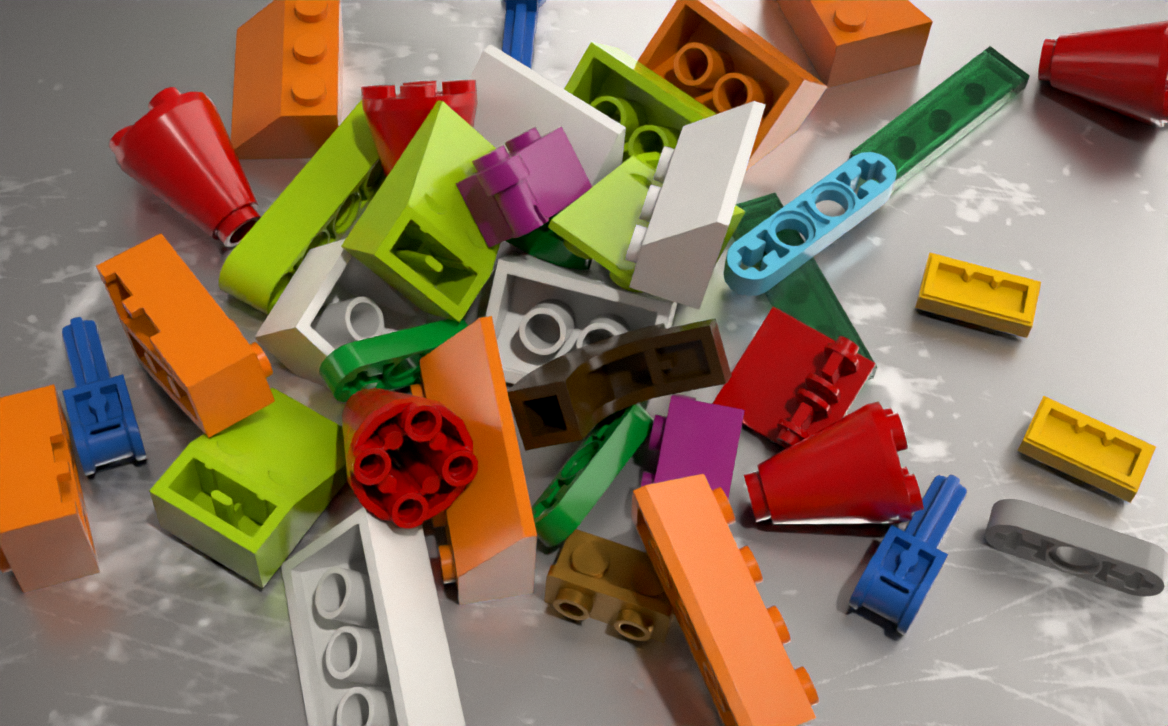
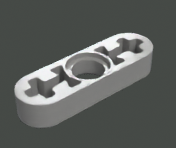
M1003 499L997 501L992 506L985 538L993 547L1002 552L1135 596H1154L1164 590L1168 572V553L1156 544L1023 500Z

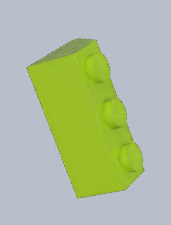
M590 42L564 88L567 92L626 127L622 163L634 155L654 151L661 154L664 146L675 149L683 126L716 115L715 112L621 49L595 42Z

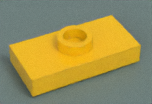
M929 252L915 308L1027 338L1033 326L1041 282Z
M1043 396L1017 451L1131 503L1137 494L1156 446Z

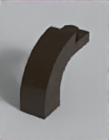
M716 318L670 328H665V324L661 323L597 341L538 367L521 378L507 392L524 449L527 451L583 440L597 423L621 409L661 396L723 385L729 381L732 375Z

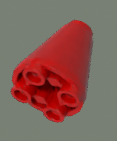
M1168 20L1059 35L1058 39L1046 38L1039 60L1038 79L1049 81L1053 88L1147 125L1164 127L1165 123H1168Z
M475 79L443 81V91H437L436 80L404 82L403 86H400V94H396L395 85L361 87L363 112L386 178L437 101H443L471 127L474 126L478 104Z
M176 87L165 88L150 100L148 104L150 111L135 122L134 125L124 127L113 135L108 143L109 148L115 154L116 163L123 172L214 240L220 239L226 247L239 244L261 216L257 213V200L218 110L210 98L203 92L189 91L181 94Z
M380 388L358 391L346 402L342 414L347 481L360 504L379 519L394 522L400 528H416L425 520L450 507L465 489L466 485L476 477L478 460L473 454V440L464 421L443 403Z
M879 401L866 404L757 465L758 471L744 474L756 523L771 519L773 524H900L911 521V513L924 510L914 473L909 474L907 467H901L897 452L908 449L898 412L893 413L891 407L883 409Z

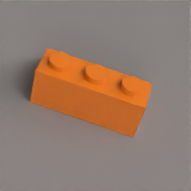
M274 0L237 29L231 143L239 160L312 158L342 123L343 25L340 0Z
M676 0L637 60L716 114L753 101L765 104L746 171L799 129L827 88L825 84L713 0Z

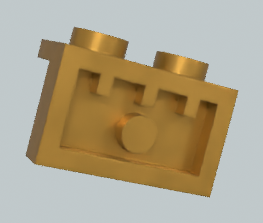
M576 529L566 538L556 565L550 566L546 576L544 602L552 604L561 614L577 620L592 618L614 626L620 634L633 640L647 641L653 639L665 643L674 618L673 606L669 604L646 552Z

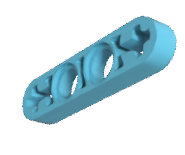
M863 152L857 154L746 233L728 249L723 271L726 284L731 290L745 296H758L770 290L888 201L897 174L893 163L878 153ZM861 177L863 180L867 182H865L863 185L859 187L858 193L856 195L854 191L857 189L858 182ZM825 200L835 201L844 208L845 213L835 217L827 216L817 209L816 204ZM783 229L797 230L805 237L806 242L799 246L786 245L777 238L776 233ZM764 250H765V252L767 253V255L764 256V258H763V253H764ZM763 258L760 272L756 268L751 267ZM741 262L750 268L746 270L741 269Z

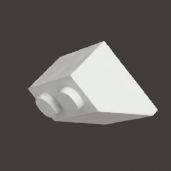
M345 239L309 250L254 337L296 376L324 387L327 386L319 375V368L323 360L332 351L350 342L424 325L429 316V313L422 311L343 249L341 245Z

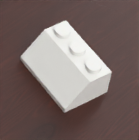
M490 44L483 50L469 80H476L478 104L473 128L495 148L504 145L507 153H509L505 142L531 128L536 127L540 136H543L562 127L592 187L622 164L626 127ZM565 208L557 212L556 215L562 212Z
M753 101L685 125L682 128L676 148L664 146L653 179L662 182L663 186L661 188L650 185L640 215V219L650 222L649 226L646 228L636 224L625 260L636 263L630 288L700 310L731 221L765 104Z
M511 250L498 259L486 317L492 316L505 382L516 384L521 378L538 367L586 345L661 323L665 324V328H670L677 303L646 292L636 293L628 291L613 282L608 274L592 270L562 267L532 255ZM646 400L639 403L646 410V412L648 410L650 400Z

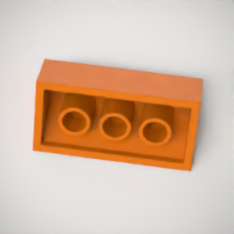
M492 316L481 317L419 360L420 384L410 385L411 395L439 401L464 421L473 440V454L478 460L476 477L466 485L465 489L450 507L431 517L433 528L445 526L448 545L438 546L440 571L443 584L455 582L459 605L534 593L537 533Z
M699 474L649 484L633 490L631 519L668 602L673 606V613L723 725L806 726L816 719L812 706L819 703L817 691L806 669L803 666L794 669L783 646L791 642L789 631L778 608L774 605L766 609L755 586L763 582L760 568L748 546L740 549L737 547L728 525L735 523L736 520L723 489L718 487L711 490L705 475Z

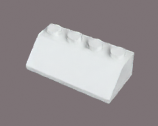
M362 507L282 563L281 569L308 726H466L422 524L416 528H400L394 522L379 519L369 510Z

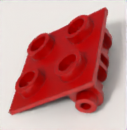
M773 306L731 372V378L723 385L712 404L745 410L743 425L787 449L843 418L873 371L876 363L858 354L859 346L848 338L838 336L835 341Z

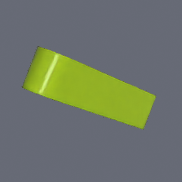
M362 100L227 257L218 279V286L221 291L269 315L309 250L339 241L369 205L385 181L386 176L363 112Z

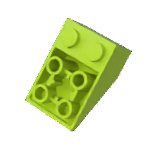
M437 101L341 247L425 313L460 322L491 275L500 243L488 247L456 183L477 172L472 163L473 160L496 148L443 101Z
M657 151L634 155L628 158L555 216L548 225L549 229L564 238L563 244L570 252L584 259L595 260L610 271L609 276L613 282L628 291L644 293L629 287L636 263L625 260L636 224L646 228L649 226L650 222L640 219V215L650 185L661 188L663 186L662 182L653 180L661 156ZM737 205L734 207L716 263L745 214V211Z
M273 387L270 389L275 402L210 438L204 433L189 443L149 490L161 528L261 588H264L347 481L343 427Z

